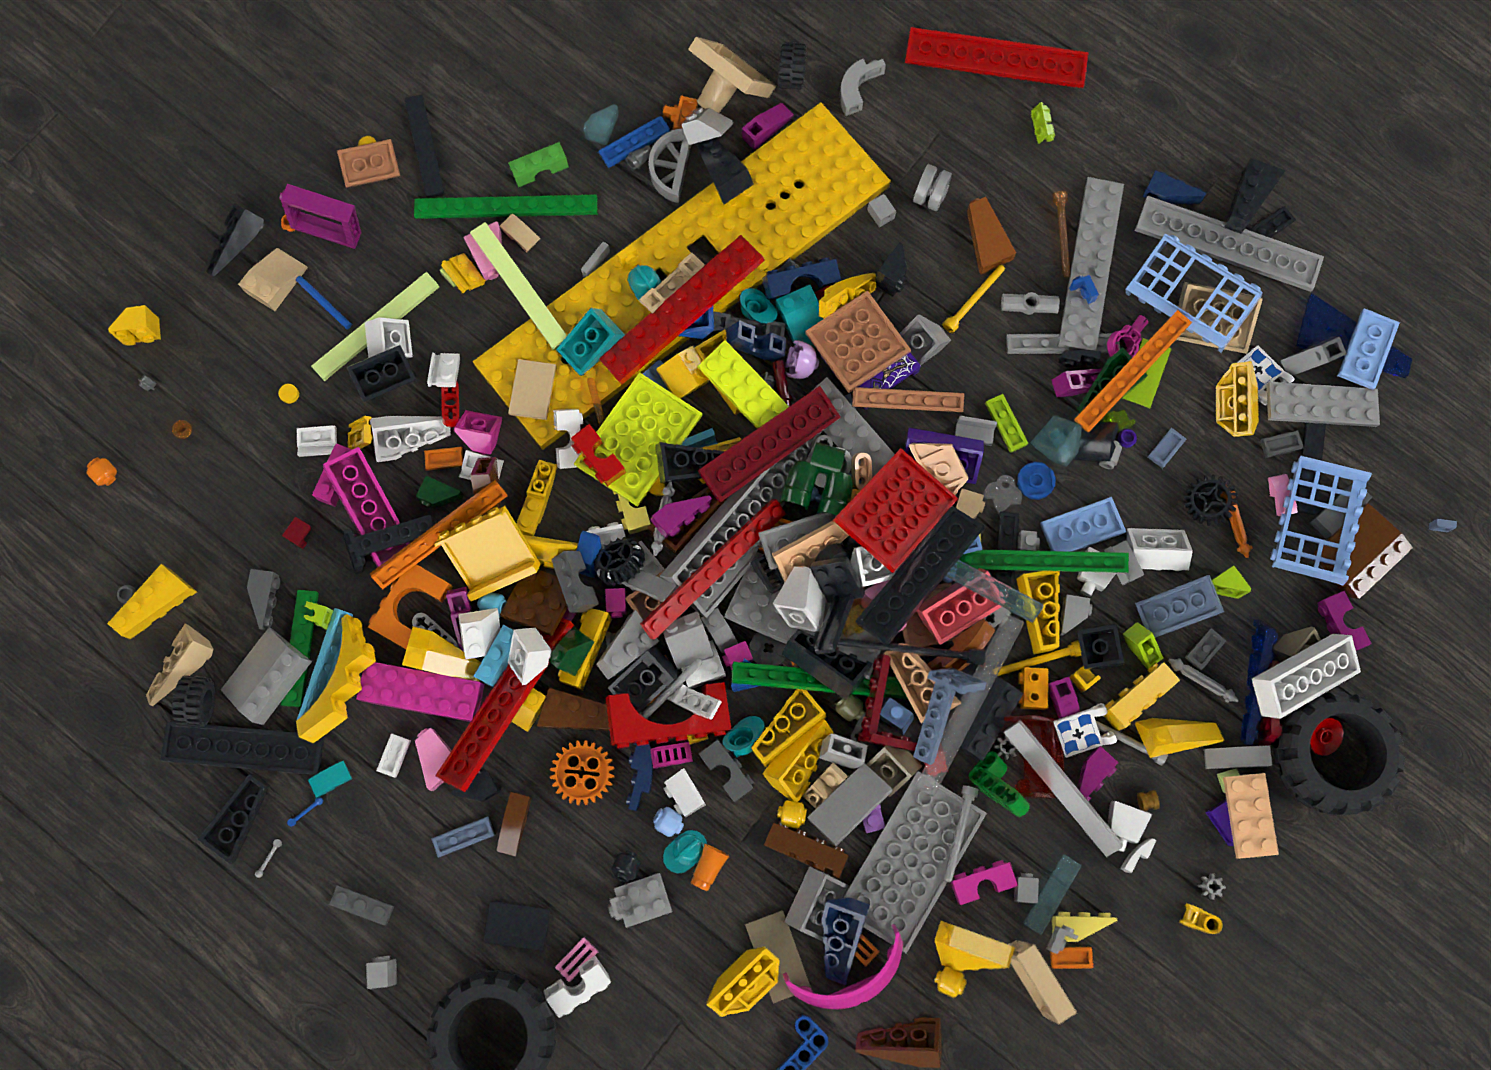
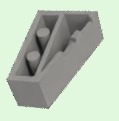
M636 610L627 617L596 664L608 680L659 642L657 638L653 640L647 635L640 625L643 619Z

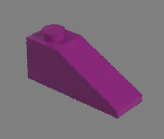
M1102 369L1065 371L1051 381L1056 397H1068L1087 393Z

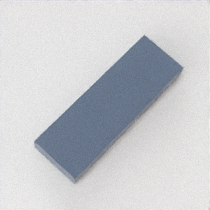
M485 817L431 839L437 856L442 857L493 837L495 833L490 818Z

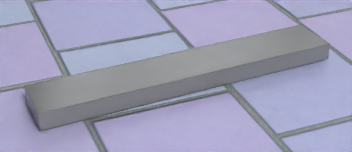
M1112 333L1099 334L1096 351L1108 353L1107 342ZM1007 334L1006 336L1007 354H1062L1074 350L1058 347L1060 334ZM1116 342L1115 344H1118V348L1120 350V343Z

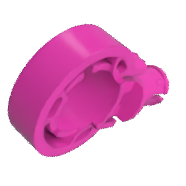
M1139 315L1132 326L1125 325L1122 330L1115 331L1110 335L1107 342V350L1110 357L1119 351L1118 344L1115 343L1119 342L1120 339L1124 340L1127 352L1132 358L1137 354L1139 343L1142 340L1139 338L1141 337L1140 332L1148 324L1146 317Z

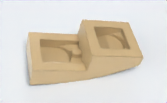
M513 213L499 226L526 252L540 240Z

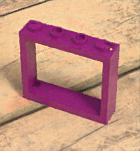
M290 184L286 185L285 190L283 189V192L280 193V200L287 216V221L292 229L356 249L361 230L354 205ZM299 209L339 221L342 225L300 212Z

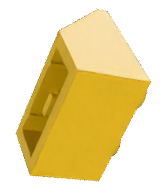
M145 305L126 308L108 328L109 333L124 345H134L137 342L151 343L154 340L161 339L159 318Z

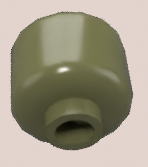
M851 694L847 700L839 696L835 701L836 712L847 721L858 720L864 714V702L855 694Z

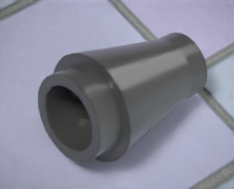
M646 145L643 148L628 153L626 162L633 170L639 169L649 158L652 150L651 147Z

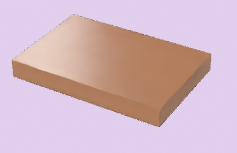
M391 139L337 151L347 188L400 176Z

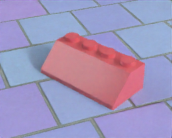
M979 568L922 603L916 611L925 627L938 644L941 645L1003 607L1006 603L989 572Z

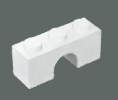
M578 409L553 410L555 430H566L570 434L569 444L562 448H556L557 467L560 469L576 468L574 462L581 453L577 454L571 447L573 444L571 437L580 431V424H583L582 413H579Z
M596 956L578 967L583 978L578 986L568 987L560 979L544 990L547 1002L559 1018L572 1012L574 1007L580 1003L587 1002L592 995L598 991H603L611 983L608 973Z

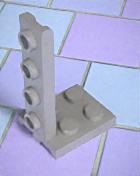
M660 873L614 888L616 898L610 899L611 904L608 905L611 917L615 916L616 920L623 918L626 928L672 912Z

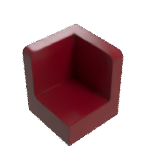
M295 517L282 536L304 549L307 545L304 538L311 530V526Z

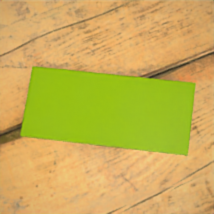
M1143 338L1139 350H1140L1149 340ZM1168 348L1146 371L1148 375L1146 379L1123 397V399L1147 408L1151 407L1171 348Z

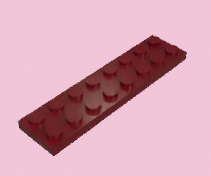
M818 386L697 471L720 503L837 421L841 416L821 386Z

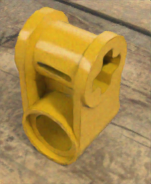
M1186 903L1184 917L1180 919L1179 923L1207 934H1217L1221 931L1222 921L1220 918ZM1209 919H1212L1215 923L1213 930L1207 928V921Z

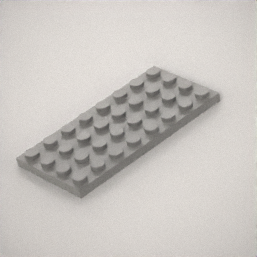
M757 552V553H756V556H757L756 558H758V557H760V556H762V555H764V554ZM766 562L761 564L762 567L767 565ZM751 565L743 575L724 618L785 644L798 630L797 628L789 627L773 605L780 591L771 595ZM769 568V569L765 570L764 572L767 574V573L771 572L772 570H770V568ZM774 574L768 577L769 581L776 578ZM776 581L772 586L775 587L781 583ZM827 600L825 601L824 620L831 604ZM861 605L851 609L840 639L847 638L850 640L855 639V641L865 640L881 643L879 639L865 631L855 622L865 609ZM802 630L814 636L815 632ZM837 645L839 651L848 655L852 653L863 662L869 661L873 663L881 651L873 648L866 649L863 647L856 648L853 646ZM873 665L870 668L868 674L866 675L867 679L870 678V675L873 671Z
M919 771L916 772L843 897L854 898L870 904L864 928L892 945L895 942V934L891 925L895 924L903 941L902 951L904 953H907L947 883L945 874L964 801L963 798ZM973 804L970 806L957 864L987 814Z

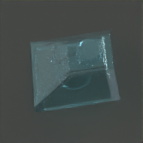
M1054 415L1032 440L1031 444L1051 461L1067 467L1078 454L1082 426Z

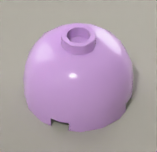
M796 340L793 342L796 345L790 347L788 351L786 367H789V373L786 372V375L790 378L803 379L810 376L814 369L818 368L819 359H817L816 351L810 344Z

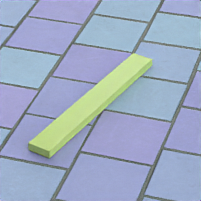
M486 222L470 232L471 236L551 348L555 349L567 335Z
M426 272L367 321L379 317L401 319L437 290L439 285ZM365 322L312 365V368L324 381L367 347Z

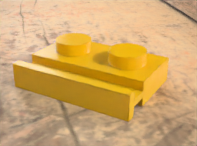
M465 253L442 262V268L462 293H465L466 290L470 291L482 286L486 281Z
M363 416L349 424L351 432L348 433V448L353 450L359 447L361 449L371 444L373 433L369 421L372 417Z

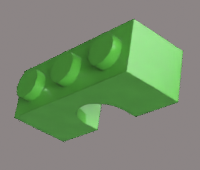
M559 142L508 162L518 187L535 181L534 177L540 171L550 170L553 174L569 167Z

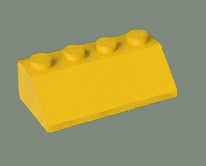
M596 609L583 612L580 619L582 625L579 631L595 642L575 676L559 670L558 677H560L559 681L561 683L583 691L612 620L608 612Z

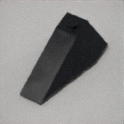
M234 203L224 223L227 226L226 231L218 239L219 249L214 250L206 272L215 277L262 231L264 219Z

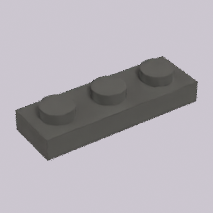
M340 885L336 886L329 904L385 926L394 908L391 904Z

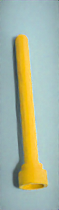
M999 265L954 316L947 318L942 323L946 331L953 334L958 329L959 321L1005 270L1003 265Z
M1079 640L1071 642L1068 648L993 669L991 673L995 676H1000L1023 669L1024 667H1031L1068 655L1071 657L1082 656Z

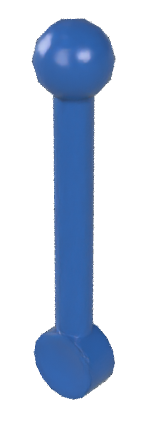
M320 797L316 798L312 805L294 819H289L287 821L288 826H295L297 820L315 806L321 805L323 799Z

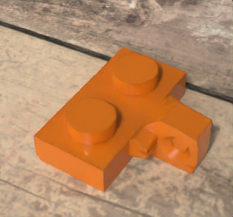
M681 96L679 105H674V107L664 105L663 117L674 122L673 130L682 129L681 124L686 120V116L692 114V111L697 109L698 99Z

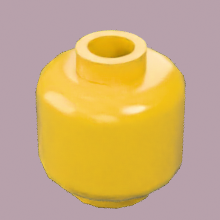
M787 800L784 802L783 807L779 806L777 818H781L782 825L800 828L801 824H805L807 809L804 808L803 803Z
M945 967L942 972L938 971L935 978V983H938V991L953 998L957 997L958 994L962 995L967 979H964L963 972L949 967Z

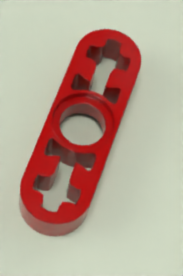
M456 382V387H452V393H448V387H441L442 423L447 427H455L459 422L458 382ZM453 400L456 403L454 405H447L445 402ZM449 412H452L453 419H449Z

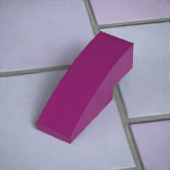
M467 587L449 590L446 594L458 645L462 651L458 614L473 612L470 600L467 597Z

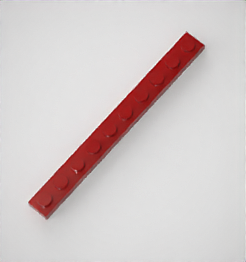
M771 499L640 623L650 639L655 640L760 539L759 532L771 529L786 514L777 499Z

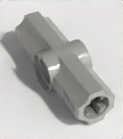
M1033 292L1026 295L1002 294L1001 310L1023 312L1027 315L1034 312L1058 313L1060 299L1059 296H1042ZM1026 301H1031L1034 306L1027 305Z

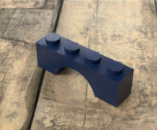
M827 257L820 259L819 263L816 264L810 261L801 264L802 267L795 268V265L784 268L782 272H778V270L768 271L767 275L762 278L767 300L789 294L791 285L797 277H807L813 280L819 288L842 281L837 260H830Z

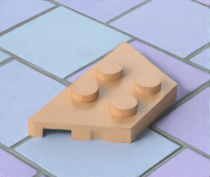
M936 443L909 444L916 462L956 495L969 477L953 445Z

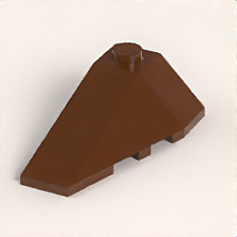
M917 1018L913 1019L914 1022L902 1025L900 1022L896 1023L895 1027L883 1029L880 1027L857 1033L856 1053L916 1067L941 1068V1019Z

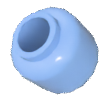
M670 807L660 808L653 818L655 829L667 837H671L675 833L679 834L684 825L681 823L682 815Z

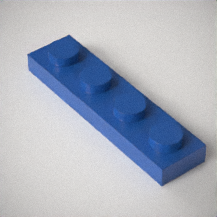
M659 116L599 150V155L607 167L610 168L626 159L628 153L656 142L664 134L670 132V129L663 118Z

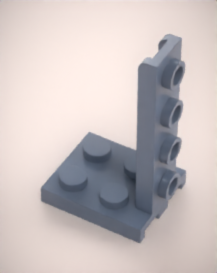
M955 668L929 671L927 678L935 681V685L913 755L914 758L929 765L934 763L955 692L966 694L967 692L976 693V691L985 690L987 682Z

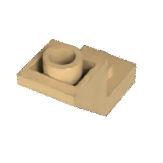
M832 763L803 794V797L817 809L848 776L835 763Z

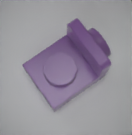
M880 804L862 820L866 833L881 830L885 827Z

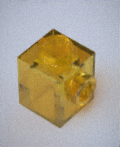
M859 604L852 607L842 631L846 638L855 633L859 635L865 631L855 622L864 611Z

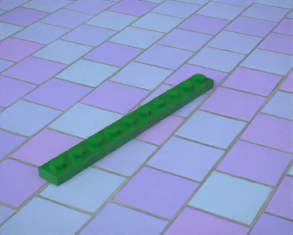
M597 195L422 198L414 200V216L416 219L509 217L512 213L515 216L598 215Z
M979 550L963 554L952 569L982 568L984 570L1129 573V553Z
M733 662L732 683L835 693L802 668ZM870 675L869 679L865 678L852 694L869 696L871 690L869 682L873 675ZM887 676L884 697L908 699L897 677Z

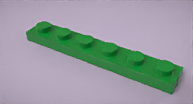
M297 590L290 644L309 659L314 622L305 619L304 615L312 617L315 611L310 610L305 605L307 601L317 604L319 593L317 591ZM308 667L281 701L282 706H302Z

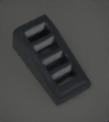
M765 554L754 559L750 564L769 593L772 595L780 591L785 582L779 569H773L766 574L764 571L769 569ZM766 562L767 565L762 567L761 564ZM774 574L776 578L769 581L768 577ZM776 581L781 583L775 587L772 586Z

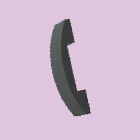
M713 311V332L719 333L724 329L727 332L729 326L740 320L755 326V335L764 336L774 333L784 337L786 323L775 321L760 323L758 321L730 317L731 314Z

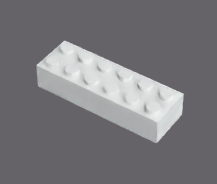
M1331 634L1252 678L1261 716L1280 719L1360 673L1352 635Z

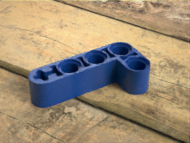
M800 1015L795 1020L796 1031L804 1041L776 1070H784L787 1065L794 1066L796 1070H805L827 1047V1035L808 1015ZM803 1019L810 1022L807 1030H801L798 1027L799 1022ZM816 1035L824 1037L822 1045L817 1046L813 1043V1038ZM802 1050L809 1051V1059L805 1061L800 1060L798 1057L799 1052Z

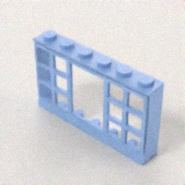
M1164 234L1161 241L1126 288V294H1134L1143 304L1147 302L1154 307L1156 312L1160 314L1163 312L1170 318L1177 310L1180 311L1192 322L1186 330L1190 333L1195 332L1199 334L1206 343L1211 342L1219 347L1218 351L1222 353L1262 297L1261 288L1254 283L1248 284L1237 273L1233 275L1226 266L1220 263L1218 265L1215 264L1206 254L1200 255L1195 252L1196 249L1191 245L1186 244L1185 246L1180 243L1176 236ZM1166 243L1176 247L1169 259L1160 254ZM1180 250L1191 256V259L1184 268L1173 262V259ZM1156 257L1166 262L1159 273L1149 268ZM1195 259L1224 276L1196 317L1167 300ZM1169 265L1181 271L1174 283L1162 276ZM1146 272L1155 276V279L1148 288L1139 283ZM1159 279L1171 286L1164 297L1151 291ZM1227 279L1239 285V288L1232 297L1220 290ZM1243 288L1255 295L1248 306L1236 300ZM1217 294L1229 300L1222 312L1209 305ZM1232 303L1245 310L1237 321L1225 315ZM1206 309L1218 315L1211 327L1199 320ZM1222 318L1234 325L1227 336L1214 329Z
M1300 456L1298 461H1294L1291 473H1294L1293 479L1289 480L1287 490H1290L1289 496L1285 497L1283 507L1286 508L1285 514L1282 513L1279 519V525L1282 526L1275 536L1274 542L1277 543L1276 549L1273 548L1271 553L1272 567L1344 585L1349 578L1346 573L1351 565V560L1349 559L1355 547V542L1353 541L1359 529V524L1357 523L1363 511V507H1361L1362 501L1367 493L1365 487L1372 473ZM1302 468L1316 471L1313 483L1299 480ZM1320 472L1334 475L1332 487L1318 484ZM1339 477L1353 480L1351 492L1336 489ZM1298 484L1312 487L1310 499L1295 496ZM1316 489L1331 492L1328 504L1314 501ZM1335 493L1349 496L1347 509L1333 505ZM1294 500L1346 513L1339 544L1287 531ZM1286 535L1300 539L1298 551L1283 547ZM1305 540L1319 543L1316 556L1302 552ZM1323 545L1338 548L1335 561L1321 557ZM1282 552L1296 555L1295 562L1281 559ZM1304 557L1315 560L1314 567L1300 564V558ZM1319 562L1334 565L1333 572L1318 568Z

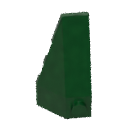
M1123 347L1107 360L1077 410L1080 413L1132 359ZM1146 372L1125 393L1123 397H1125L1128 393H1130L1134 388H1136L1146 379V377L1148 376Z

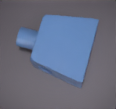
M883 698L879 719L904 735L914 720L913 713L892 698Z

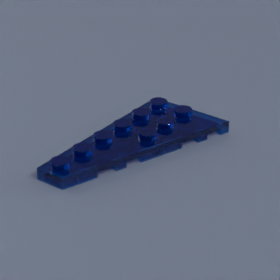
M1311 293L1308 298L1296 346L1306 349L1328 338L1337 336L1340 337L1345 351H1347L1357 322ZM1391 345L1382 372L1406 378L1409 376L1412 358Z
M1254 619L1253 626H1257V631L1251 640L1254 653L1250 654L1246 685L1250 689V694L1245 696L1248 712L1243 715L1240 739L1244 744L1252 746L1254 740H1257L1258 737L1257 722L1262 717L1252 678L1268 670L1269 663L1273 661L1272 646L1277 641L1276 629L1257 619Z

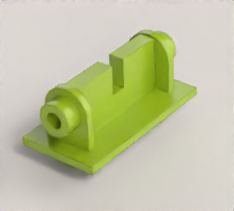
M1040 102L1031 110L1038 144L1044 139L1048 142L1053 141L1055 136L1053 125L1047 124L1051 122L1050 109L1047 108V105H1043V102Z

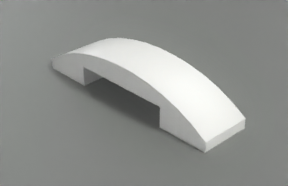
M681 684L667 698L669 701L712 720L721 704L720 700L701 694L684 684Z

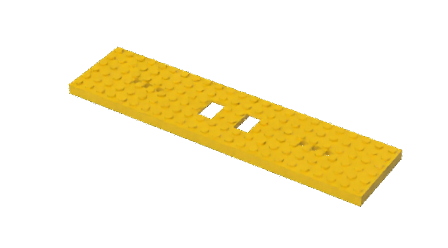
M819 103L741 161L747 167L754 185L723 205L714 183L710 184L632 242L637 250V257L634 262L622 267L616 254L549 304L547 309L567 336L590 308L602 309L626 335L651 313L639 302L629 285L628 275L637 265H647L655 271L660 268L668 277L678 268L679 263L691 254L687 247L704 235L716 251L720 253L739 235H742L764 257L765 261L713 305L714 312L724 313L740 301L742 291L748 288L756 289L763 283L762 278L767 275L768 271L778 270L789 258L794 260L889 188L891 180L822 103ZM796 182H802L804 184V187L798 189L794 186V184ZM786 192L790 195V197L788 199H782L780 197V194ZM768 203H773L776 208L768 210L765 206ZM531 318L475 359L473 363L508 408L510 406L518 359L556 364L547 420L515 416L539 447L544 450L567 432L566 430H555L553 410L578 409L579 413H582L583 419L631 384L639 372L643 374L659 359L665 358L690 339V337H676L622 385L601 361L580 376L569 363L564 364L562 362L563 357L556 350L558 347L555 349L551 348Z

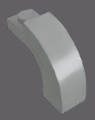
M861 59L846 71L840 91V103L845 116L862 110L863 100L858 87L864 81L884 74L886 64L883 59L873 60L867 65L864 59Z

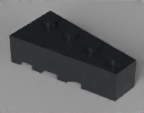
M659 442L655 445L660 483L702 479L697 470L725 451Z

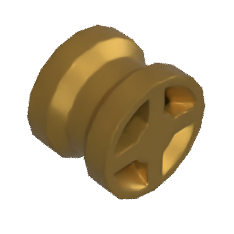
M1149 790L1148 793H1137L1138 804L1142 811L1146 812L1151 808L1154 810L1159 809V799L1155 790Z

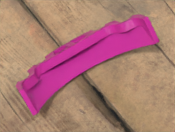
M891 925L895 934L894 945L888 949V961L879 973L833 994L819 995L814 994L808 986L797 987L792 984L787 972H785L783 976L790 992L810 1005L825 1009H845L870 1000L887 986L899 966L903 941L896 925Z

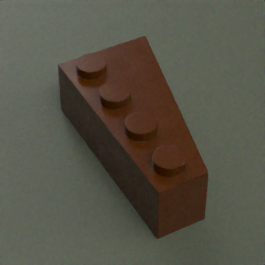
M778 821L777 824L773 823L764 846L836 878H840L849 856L844 853V849L835 845L831 848L825 845L826 841L817 837L814 840L808 838V833L799 829L794 832L788 829L789 827L782 825L781 821Z

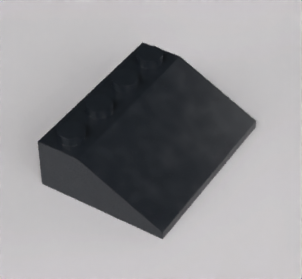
M969 664L962 672L987 682L985 690L976 691V693L967 692L966 694L955 692V696L961 704L950 710L942 737L972 758L983 761L1023 693L980 666Z

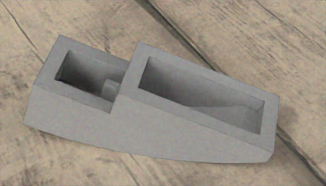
M1270 746L1204 749L1205 769L1272 766Z

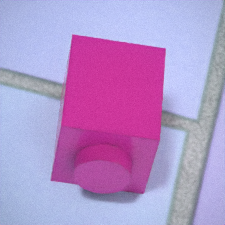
M625 588L605 589L606 612L611 615V618H621L623 614H627Z
M746 641L725 649V655L722 656L726 667L730 666L731 670L733 662H743L744 658L749 662H753V657Z

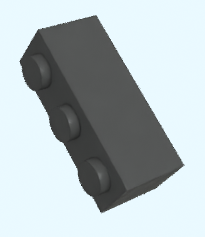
M1352 484L1348 485L1344 491L1351 492ZM1368 492L1362 501L1361 507L1372 498ZM1339 494L1334 499L1333 505L1347 509L1349 496ZM1324 508L1309 523L1327 539L1344 524L1346 513Z

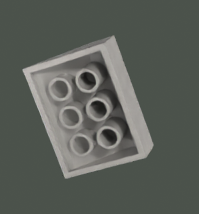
M269 627L225 683L221 691L237 710L251 722L264 725L312 661Z

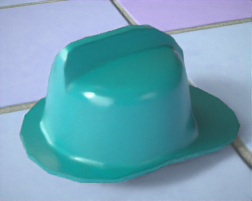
M637 265L628 275L629 285L638 300L651 288L655 289L661 283L656 271L647 265Z
M754 288L742 291L740 295L741 311L746 318L760 323H771L776 320L777 310L761 291Z
M756 716L742 719L724 736L723 746L731 750L735 757L751 753L752 746L764 731L763 720Z
M694 830L686 831L679 835L664 851L663 860L667 869L674 873H684L692 868L699 861L704 844H707L705 837L700 832Z

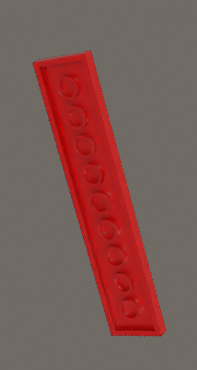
M911 27L905 63L1083 88L1088 52Z
M739 235L670 295L653 314L647 315L599 360L622 385L765 261L764 257L742 235Z
M562 618L553 636L539 632L546 644L551 648V653L562 638L573 628L574 624L571 621ZM508 665L435 776L445 783L466 792L545 669L526 685H522L510 665Z

